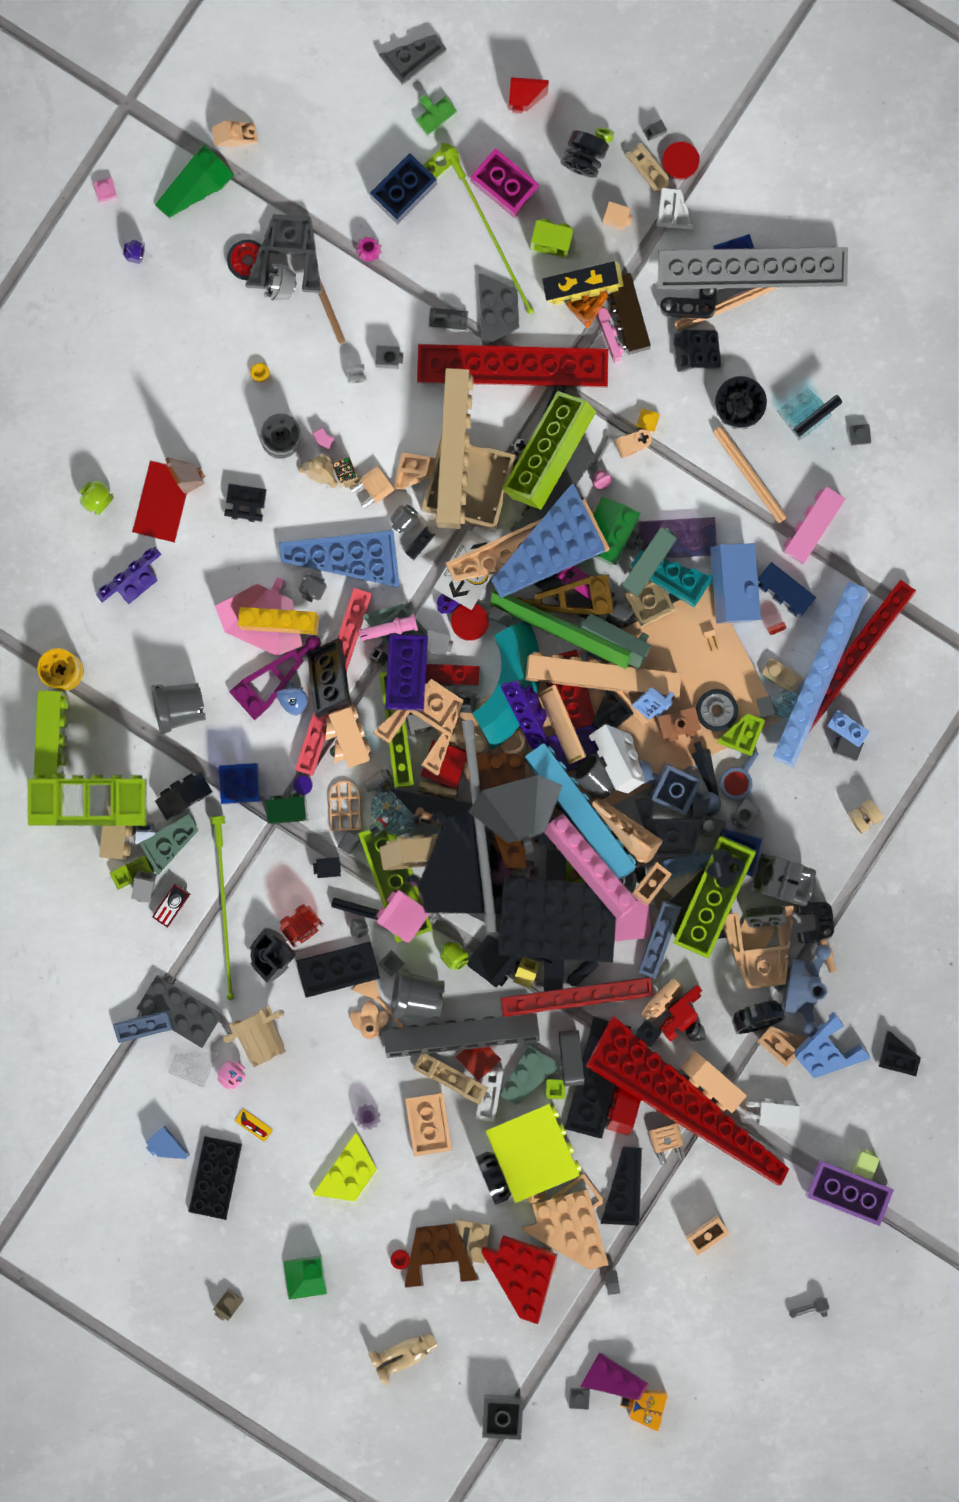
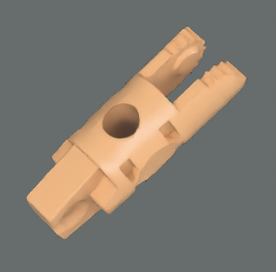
M676 979L669 981L649 1001L641 1012L642 1016L651 1023L683 991V986Z

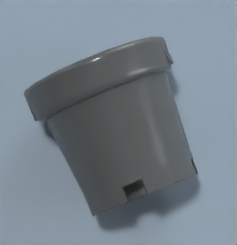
M199 683L175 686L152 685V697L160 734H166L174 728L206 720L205 713H203L204 703Z
M398 969L392 992L391 1017L401 1020L404 1017L439 1018L444 1001L442 1000L445 991L444 981L410 974L406 969Z

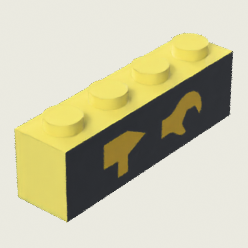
M615 261L542 278L546 301L553 303V305L563 304L564 300L568 299L577 301L585 295H589V297L598 296L600 292L606 290L607 292L618 291L619 287L624 286L620 264Z

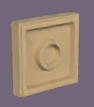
M652 581L647 583L639 597L630 592L624 594L641 628L676 611L665 589Z

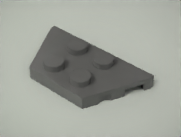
M479 274L482 346H488L519 329L518 289L484 274Z

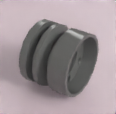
M275 414L264 421L261 428V445L269 456L284 459L292 456L297 451L300 445L301 429L293 417L287 414ZM283 434L284 441H277V435L281 436Z

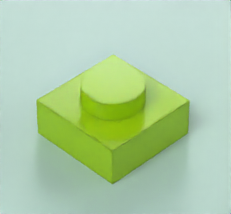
M546 1079V1099H565L566 1086L563 1085V1079Z

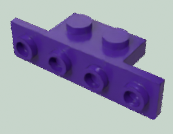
M156 547L146 550L139 560L131 562L123 573H118L112 582L102 586L96 596L103 603L118 591L123 599L130 604L158 581L147 566L162 554Z
M518 680L502 684L501 689L531 748L536 749L543 743L548 746L550 742L542 728L547 718V713L542 708L539 697L534 692L532 686L522 689Z

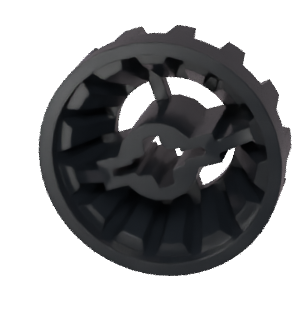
M737 376L728 379L720 386L715 396L714 405L716 414L723 424H727L733 429H747L755 425L764 415L767 398L764 389L757 381L749 377ZM742 392L735 395L733 399L729 398L732 393ZM748 395H749L750 398L752 399V403H753L752 409L748 407V406H749V403H750L749 398H748ZM744 396L743 405L736 411L738 401ZM727 401L731 402L733 410L731 414L727 410ZM746 410L750 412L745 417H737L739 413H743Z
M770 1000L738 1010V1012L734 1013L732 1023L735 1033L739 1035L770 1027L783 1021L786 1017L782 1005L775 1000Z
M485 1152L476 1156L475 1158L495 1206L507 1201L511 1196V1191L495 1153Z

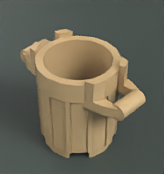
M266 1006L259 1010V1013L241 1022L240 1020L233 1022L229 1025L232 1033L224 1036V1042L229 1043L238 1037L253 1067L286 1052L285 1045L273 1022L274 1019L284 1016L282 1009L272 1013L270 1007Z

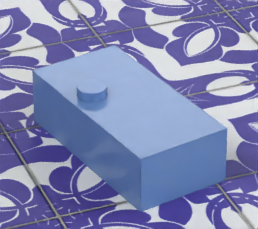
M755 543L720 544L710 547L716 624L761 620Z

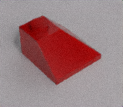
M511 77L509 110H512L514 113H523L530 110L548 94L549 80Z

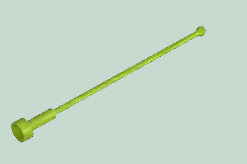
M453 147L445 151L442 154L444 159L446 161L450 160L459 180L462 179L490 237L492 238L516 288L518 289V292L523 302L527 307V313L532 314L534 312L533 307H530L477 200L475 199L465 179L466 175L457 159V156L459 155L457 148Z
M225 816L210 817V825L214 824L215 846L218 847L228 983L227 999L233 1000L221 848L223 847L222 824H225Z

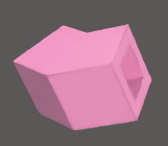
M324 428L314 432L313 436L318 445L330 451L334 438L328 436Z

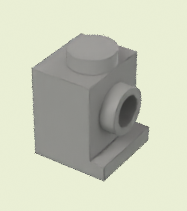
M414 714L407 716L411 736L415 735L417 730L419 733L430 731L432 726Z

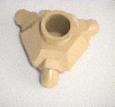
M319 454L298 468L300 473L306 474L309 479L317 483H328L331 488H336L338 485L333 467L331 466L332 459L324 454Z

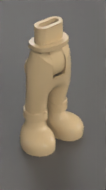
M432 1333L426 1336L422 1334L420 1337H413L399 1342L391 1348L384 1350V1353L371 1351L368 1355L374 1368L399 1355H403V1357L389 1363V1365L376 1369L379 1379L384 1386L389 1383V1376L392 1373L395 1374L418 1363L428 1353L430 1354L431 1350L437 1348L438 1345Z

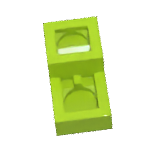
M146 855L110 872L117 890L134 883L138 870L149 873L155 872Z

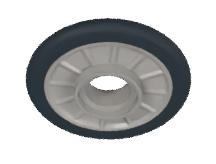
M721 689L707 691L699 698L696 705L698 720L705 728L711 731L728 729L737 718V702L727 691ZM714 705L722 707L721 715L716 716L712 713Z

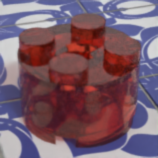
M302 904L295 910L296 913L291 917L286 916L279 922L281 924L279 929L293 947H297L295 943L298 941L302 944L319 931L317 929L319 925L321 927L324 926V923L311 906L306 907Z

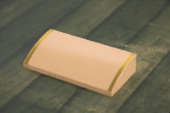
M556 685L539 693L568 764L585 758V753Z

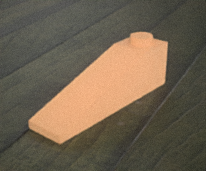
M598 798L593 801V807L628 851L634 855V858L639 862H649L663 840L603 799Z

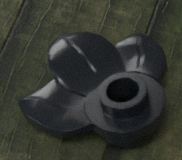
M716 849L712 851L715 861L707 867L705 872L713 878H719V887L726 888L731 886L735 878L742 874L744 863L741 859L732 857L729 851ZM736 863L738 869L732 870L731 864Z

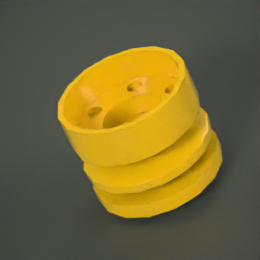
M60 648L50 649L45 652L39 659L37 666L41 681L48 687L60 691H69L77 687L84 675V668L80 658ZM62 667L66 668V670L64 671V675L59 673V671L62 670Z

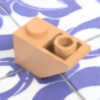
M224 121L212 127L214 146L232 147L258 142L255 123Z

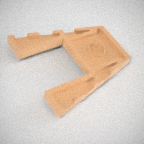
M431 679L425 685L424 711L397 710L373 734L389 744L410 712L441 732V735L421 764L435 775H438L464 700Z
M794 905L784 906L786 908V915L784 916L787 924L776 926L779 946L744 951L739 913H730L728 915L723 930L746 989L786 984Z

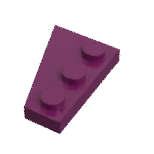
M599 1353L580 1387L640 1400L649 1383L604 1354Z

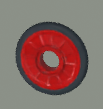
M241 240L230 248L227 255V265L234 276L242 280L249 279L253 263L255 264L259 248L262 246L260 243L254 240ZM246 255L253 258V262L249 265L244 264L242 261Z

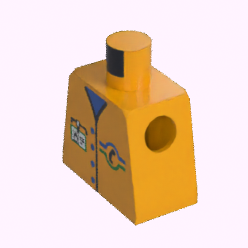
M645 1390L640 1400L622 1397L620 1407L630 1409V1419L655 1431H659L668 1394L664 1391Z

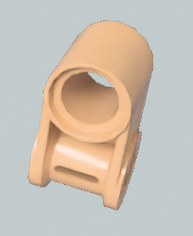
M640 430L615 439L614 442L620 458L647 448L651 444L652 436L649 431ZM640 435L648 437L645 444L642 441H638Z

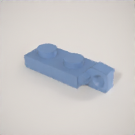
M699 851L694 852L693 857H674L658 863L672 874L669 879H673L704 868L703 863L710 860L711 854L709 852L700 855Z

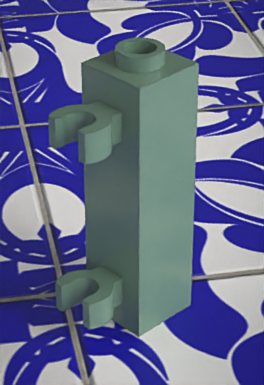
M667 527L665 530L663 528L659 529L622 584L624 589L639 597L677 540L672 530Z
M590 613L587 619H582L578 626L579 628L632 652L629 665L639 670L646 660L651 647L647 643L649 635L642 632L640 637L636 638L608 623L606 620L608 614H599L597 617Z

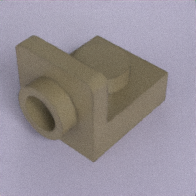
M228 1288L213 1309L215 1315L223 1321L225 1319L229 1321L244 1299Z

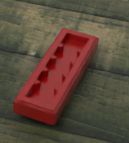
M427 664L426 683L432 679L438 684L479 686L480 666Z

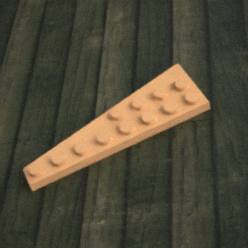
M582 500L593 522V525L606 549L605 552L609 551V546L586 500ZM542 519L446 562L453 581L498 573Z

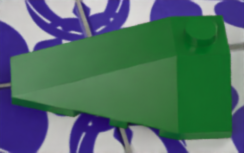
M204 145L188 162L155 206L168 218H171L189 208L192 204L202 201L212 193L222 190L234 177V174L219 157Z

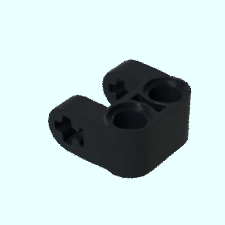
M808 902L806 906L794 905L796 915L814 914L816 931L797 933L798 943L821 942L829 940L833 936L834 920L830 904L827 902ZM821 907L826 908L828 915H819L818 909ZM823 926L828 927L830 934L827 936L822 935L820 928Z

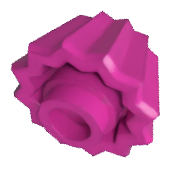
M365 236L356 245V253L359 255V259H363L365 262H373L382 253L380 250L382 245L373 236L370 238Z

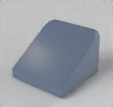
M152 824L134 826L133 839L135 844L155 835Z

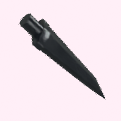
M701 741L695 742L696 752L691 754L708 791L719 796L710 749H703Z

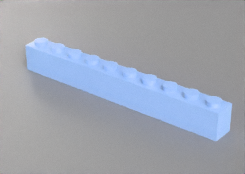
M849 581L846 585L773 755L775 760L794 768L868 596L865 587Z

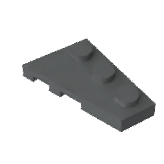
M434 34L406 46H400L386 53H380L379 57L400 84L403 85L445 53L447 48Z

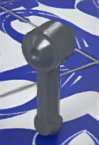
M822 1297L817 1298L813 1304L790 1310L789 1315L791 1318H795L816 1311L822 1317L828 1316L827 1311L830 1308L828 1300Z

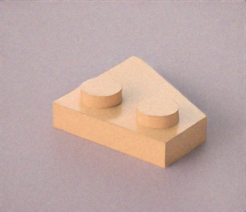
M402 453L393 488L402 490L430 478L435 458Z
M770 1026L757 1042L784 1067H787L795 1058L794 1052L808 1037L799 1036Z

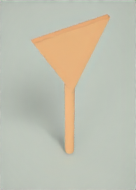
M376 980L358 984L352 989L355 992L377 1000L391 1016V1010L380 999ZM394 1019L401 1029L406 1028L399 1019Z

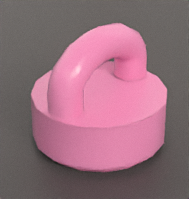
M603 470L597 471L592 477L593 486L598 490L607 489L611 483L610 474Z

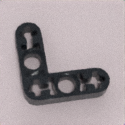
M712 288L714 292L711 295H705L703 293L704 289H700L699 299L666 297L660 303L661 313L667 317L711 318L716 311L717 288ZM667 304H671L670 310H666ZM685 304H691L693 309L690 312H685L682 307ZM696 305H699V312H696ZM705 306H709L708 312H705Z

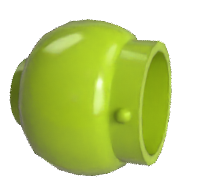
M88 481L79 492L81 494V505L87 511L95 512L96 515H100L114 498V494L110 493L108 486L101 481H94L92 483Z

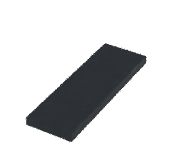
M593 1017L582 1059L584 1085L575 1086L564 1129L602 1139L616 1085L586 1067L609 1022L608 1020Z

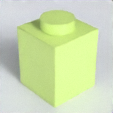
M865 1149V1152L859 1150L851 1172L872 1180L880 1158L876 1157V1152Z

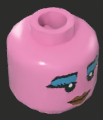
M227 1061L217 1072L218 1082L228 1090L230 1088L236 1089L246 1078L243 1072L245 1067L238 1061L235 1063Z

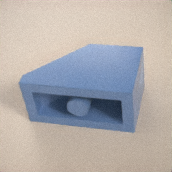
M166 1126L146 1141L148 1145L146 1148L153 1156L156 1154L158 1157L186 1159L190 1155Z

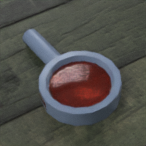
M755 750L752 756H748L742 768H731L726 770L721 776L720 789L727 798L740 800L751 792L752 778L748 771L759 755Z

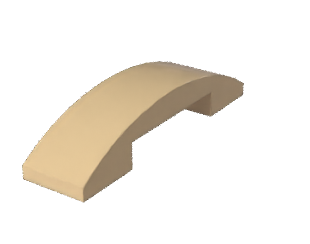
M421 1054L413 1068L480 1105L488 1090L487 1086L428 1054Z

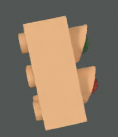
M349 703L328 713L329 718L322 725L321 731L325 735V741L334 737L338 739L330 749L333 763L345 759L348 768L370 761L369 755L372 754L368 740H363V737L366 735L361 721H356L359 717L355 705H350Z

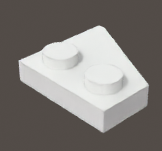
M661 188L656 226L694 230L682 191Z

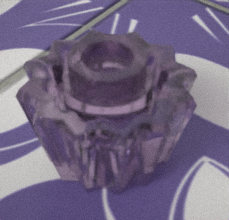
M364 1104L363 1107H358V1111L355 1112L356 1117L354 1120L357 1122V1126L362 1127L363 1130L369 1129L371 1131L373 1127H377V1123L381 1122L379 1118L381 1114L378 1112V1108L372 1104Z

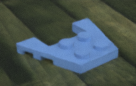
M835 1012L828 1016L829 1020L825 1024L822 1023L818 1027V1031L813 1037L809 1036L794 1052L797 1060L813 1078L871 1058L861 1043L843 1054L829 1038L831 1034L844 1027L843 1022Z

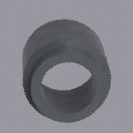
M598 754L589 755L576 768L573 778L592 797L605 799L615 790L605 769L607 764Z

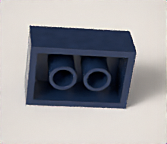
M409 153L370 192V199L398 225L437 185V179Z

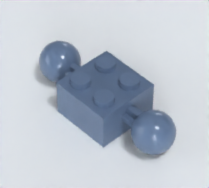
M638 760L643 771V784L647 782L653 784L648 794V797L652 798L653 801L686 816L691 803H693V798H711L706 815L713 816L719 812L721 800L717 794L713 792L700 794L697 792L702 783L699 777L667 762L663 763L659 774L653 772L648 762Z

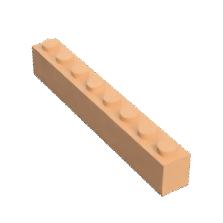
M533 652L532 655L527 657L525 680L634 694H644L652 687L654 690L659 691L663 697L673 692L672 698L676 699L680 695L682 674L676 673L677 670L674 669L658 671L657 667H646V669L639 668L638 670L631 665L624 669L611 662L601 664L600 660L595 659L585 662L579 657H571L569 660L563 659L561 655L545 657L544 653Z

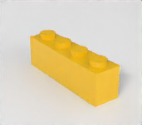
M240 607L238 626L242 630L318 635L319 615L311 611Z

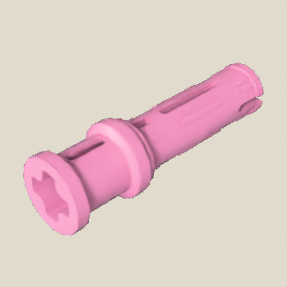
M411 614L410 617L395 618L393 622L358 629L360 639L363 641L393 633L401 635L402 632L413 629L417 631L418 627L415 615Z

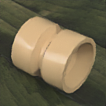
M871 799L862 803L860 809L855 808L848 813L851 822L861 834L870 829L871 824L876 825L884 819L881 811Z

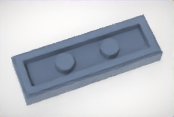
M168 1010L113 1024L118 1043L169 1031L174 1028Z

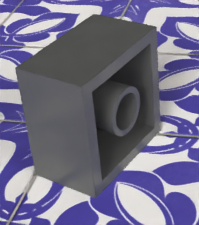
M484 1394L482 1438L521 1440L523 1397Z

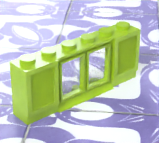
M33 775V779H27L28 826H146L147 779H142V775H130V779H123V775H111V779H103V775H91V779H84V775H72V779H64V775H52V779H45V775Z

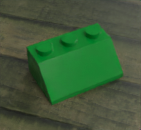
M601 497L593 516L609 546V551L594 557L609 565H616L641 513L624 504Z

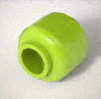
M449 941L442 946L440 958L449 969L460 970L468 963V952L459 942L451 943Z

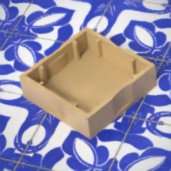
M441 439L431 480L428 484L422 506V512L437 516ZM470 444V447L466 448V452L469 455V464L464 470L468 474L467 486H463V490L467 493L466 505H462V510H465V523L496 531L506 495L502 488L512 472L516 455Z

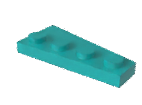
M639 551L629 568H634L645 551ZM663 560L650 581L695 608L713 580V575L701 573L694 568L689 569L677 562L672 563Z

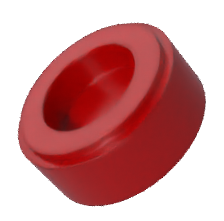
M398 1249L391 1255V1264L396 1269H404L409 1265L410 1256L405 1250Z

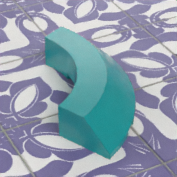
M526 622L509 626L494 635L501 654L499 681L485 704L472 713L492 750L510 738L520 726L501 689V685L518 680L522 689L532 686L534 692L537 693L540 682L525 680L527 657L532 655L533 652H539L534 631L531 625Z

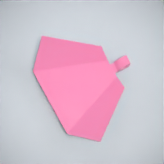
M277 577L272 590L255 584L217 604L215 608L224 632L276 656L301 647L300 634L242 630L238 626L240 607L294 610L292 599L279 594L284 580Z

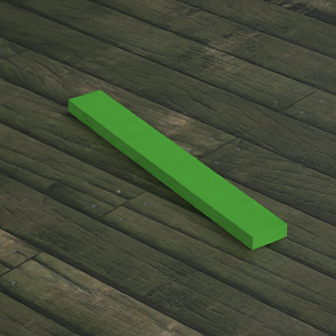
M496 589L492 592L490 606H494L624 669L628 667L632 652L511 595L500 598Z

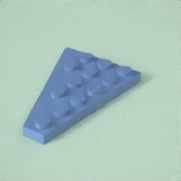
M574 484L568 487L492 579V583L500 598L605 552L606 549Z

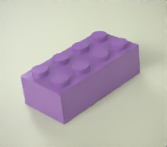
M819 1159L805 1196L880 1226L894 1190Z

